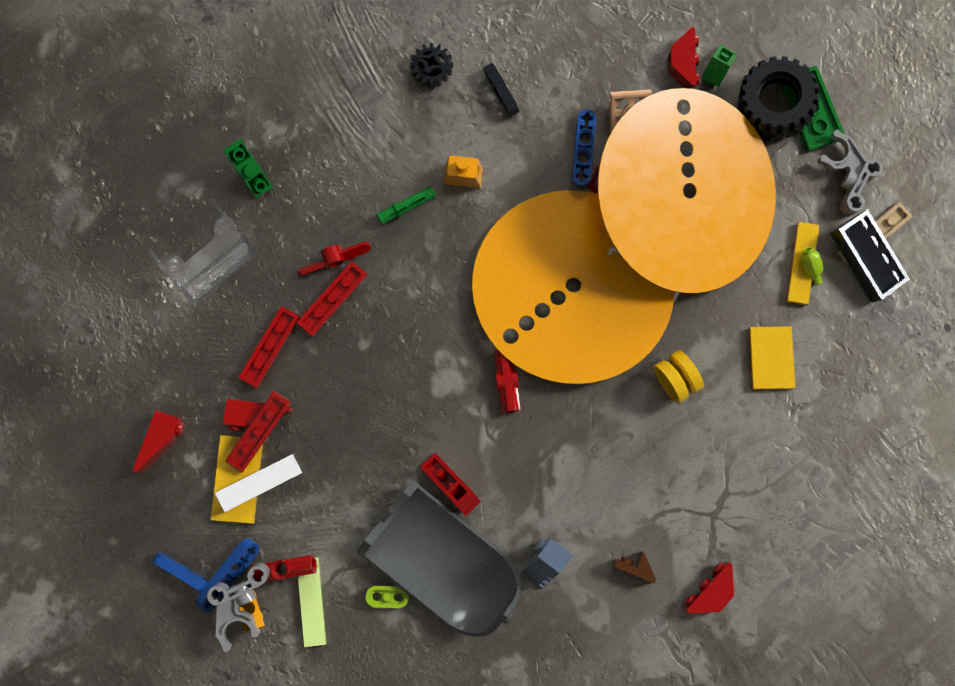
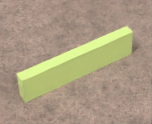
M319 557L315 558L318 567L316 574L298 576L304 647L327 644Z

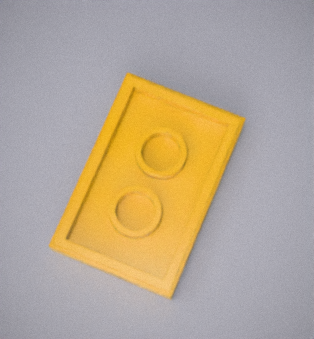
M792 326L750 327L752 390L795 389Z

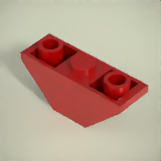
M691 27L671 46L668 54L669 74L685 89H695L696 85H699V73H696V66L699 65V54H696L699 35H695V27Z
M720 562L713 569V576L709 580L707 578L704 579L698 586L700 589L695 596L691 594L684 602L686 606L683 608L686 613L721 612L734 597L733 568L730 562H724L723 564Z

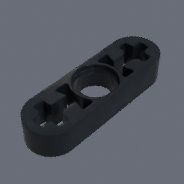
M490 63L484 66V74L507 115L512 117L518 114V105L495 65Z

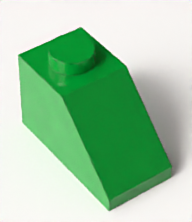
M719 45L701 78L705 79V82L709 85L719 87L737 53Z

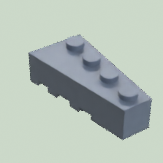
M551 538L540 540L533 549L535 552L534 556L520 574L542 589L543 586L562 571L573 555Z

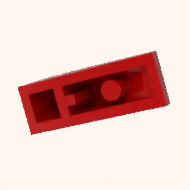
M227 399L223 424L229 426L228 430L241 431V428H248L264 403ZM288 407L282 416L291 414L292 408Z
M155 410L132 471L144 472L177 440L178 436L182 435L184 420Z
M436 453L420 466L465 516L481 502L475 493Z

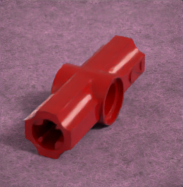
M495 350L494 356L497 371L495 375L497 390L500 392L502 413L520 411L517 390L519 389L517 371L514 369V364L499 350Z
M314 555L264 563L270 570V576L266 582L316 574L318 568ZM283 564L286 566L285 574H282L281 572V566ZM256 569L254 576L261 579L263 572Z

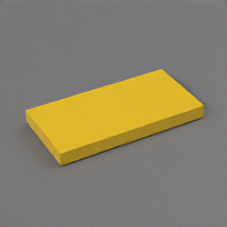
M220 435L211 520L254 524L257 496L224 512L215 493L260 471L263 444L242 473L225 462L241 437Z

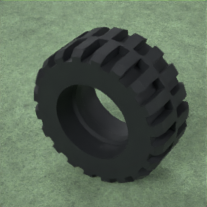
M775 56L770 57L769 62L762 60L758 62V67L753 66L749 69L748 75H745L742 80L738 100L739 112L747 118L757 133L759 131L762 132L765 138H769V135L775 136L774 139H781L782 135H785L786 138L792 137L794 132L800 133L805 125L808 126L815 114L820 96L818 94L819 84L815 83L816 76L814 73H808L810 68L806 64L803 66L799 65L800 61L795 58L793 61H789L788 57L782 56L781 60H777ZM784 84L794 90L798 97V102L790 111L776 113L769 111L761 104L759 93L768 85Z

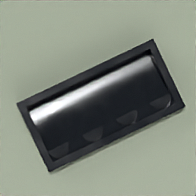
M868 209L830 232V235L872 303L883 300L910 280Z

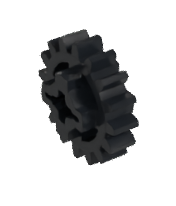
M430 43L429 48L423 44V50L416 49V55H411V60L413 61L410 62L411 75L416 76V82L422 80L424 87L427 83H430L431 88H433L434 83L441 86V80L447 82V75L452 76L453 62H450L452 61V55H447V48L441 50L440 44L436 48L433 47V43ZM440 57L444 60L445 65L439 60ZM418 66L424 70V73L419 70Z

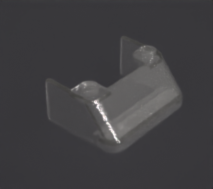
M211 199L210 202L221 214L212 224V230L217 237L189 260L184 262L181 257L174 255L162 262L151 248L147 251L182 293L193 302L202 300L250 261L255 254L253 245L214 199Z

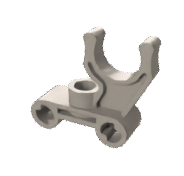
M835 130L830 135V138L843 145L845 150L844 158L841 161H833L826 155H822L818 158L817 163L825 166L830 171L835 172L842 169L847 171L840 184V187L847 190L840 203V210L844 215L852 216L862 210L865 205V200L860 194L866 182L879 176L882 173L883 166L877 159L867 161L852 137L841 133L839 130Z
M257 563L252 566L247 575L248 579L232 587L219 582L208 591V601L212 605L217 606L216 638L219 640L224 652H228L232 647V644L226 637V628L231 622L242 621L246 623L250 628L252 637H257L261 632L254 616L247 611H241L239 606L254 600L256 595L253 589L265 583L270 576L269 567L264 563ZM256 569L263 572L261 579L254 576ZM216 589L218 592L222 591L224 594V598L221 599L220 596L216 597L214 591Z

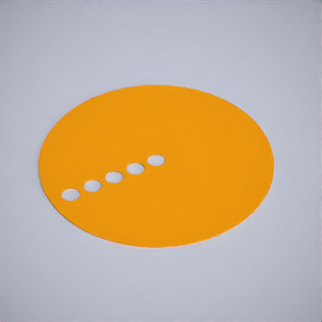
M669 89L650 95L636 103L620 118L609 135L602 152L598 173L600 211L613 245L633 270L659 287L682 293H701L721 288L740 277L749 269L763 250L769 237L775 214L776 186L768 152L757 131L747 118L731 104L713 94L695 89ZM680 100H686L689 104L690 110L686 115L680 114L677 110V103ZM683 120L691 125V132L688 136L682 135L678 129L679 123ZM684 141L689 142L693 148V152L689 157L683 156L680 152V145ZM686 162L691 163L694 167V174L690 178L682 174V165ZM687 183L693 184L696 189V194L691 199L685 197L683 193V188Z
M573 190L555 191L538 195L518 204L503 215L483 240L475 260L472 276V292L476 313L482 328L494 346L509 361L524 371L542 379L565 384H586L607 380L622 374L642 361L659 342L668 325L673 309L674 291L659 287L640 276L620 254L613 251L611 255H608L611 247L615 248L607 233L602 219L598 194ZM571 278H576L580 281L581 288L577 292H570L566 288V282ZM554 291L564 293L566 300L563 304L555 305L551 302L550 296ZM543 303L550 308V314L547 317L540 318L535 314V307L538 304ZM524 316H529L534 320V327L529 331L522 330L519 326V320ZM508 329H513L518 333L519 338L513 344H509L503 339V334Z

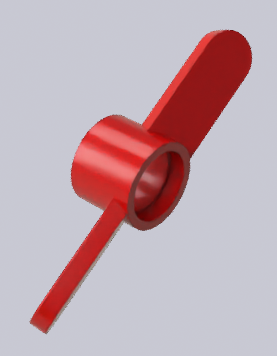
M361 242L341 250L340 245L324 248L320 251L323 260L297 270L298 276L323 267L333 268L347 260L368 253L371 250L370 243Z

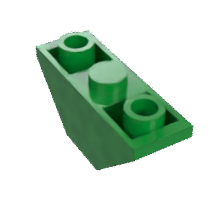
M238 139L223 150L256 198L273 187L241 139Z

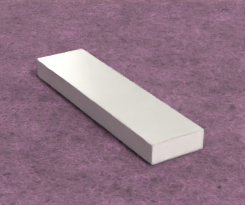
M292 454L216 492L215 495L223 511L226 512L301 474L302 471Z

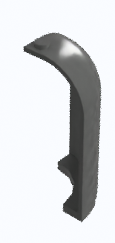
M414 480L401 493L385 518L376 525L356 551L357 554L433 616L458 633L473 637L486 636L494 632L502 622L507 624L514 615L511 610L520 597L521 585L518 573L510 559Z

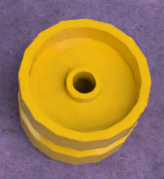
M681 350L671 354L669 362L662 360L653 366L661 386L678 405L689 398L688 392L695 394L705 388L699 371L689 357Z

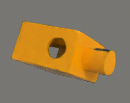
M449 156L444 165L442 184L481 188L483 167L479 159Z

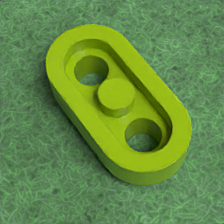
M373 586L366 593V601L374 608H402L408 603L409 595L398 586ZM375 592L381 594V599L378 601L373 598ZM396 593L402 594L403 598L401 601L395 600L394 596Z

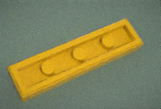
M803 222L797 223L786 300L788 303L805 306L809 304L812 278L806 275L801 263V256L803 255L802 250L814 247L816 251L819 225Z

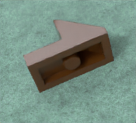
M644 551L640 552L635 566H633L634 561L621 557V560H614L613 568L655 584L656 578Z

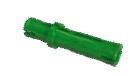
M428 186L398 203H392L391 207L376 213L381 225H384L396 217L401 218L404 213L436 198V194L433 188Z

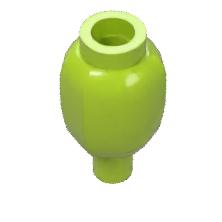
M814 247L802 250L801 263L806 275L813 278L814 285L822 284L823 263L819 252L815 251Z

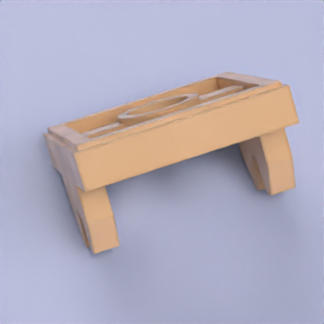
M651 90L610 92V99L608 100L610 133L618 122L616 116H623L628 108L633 107L635 98L643 100L652 95ZM628 98V105L624 109H616L620 101Z

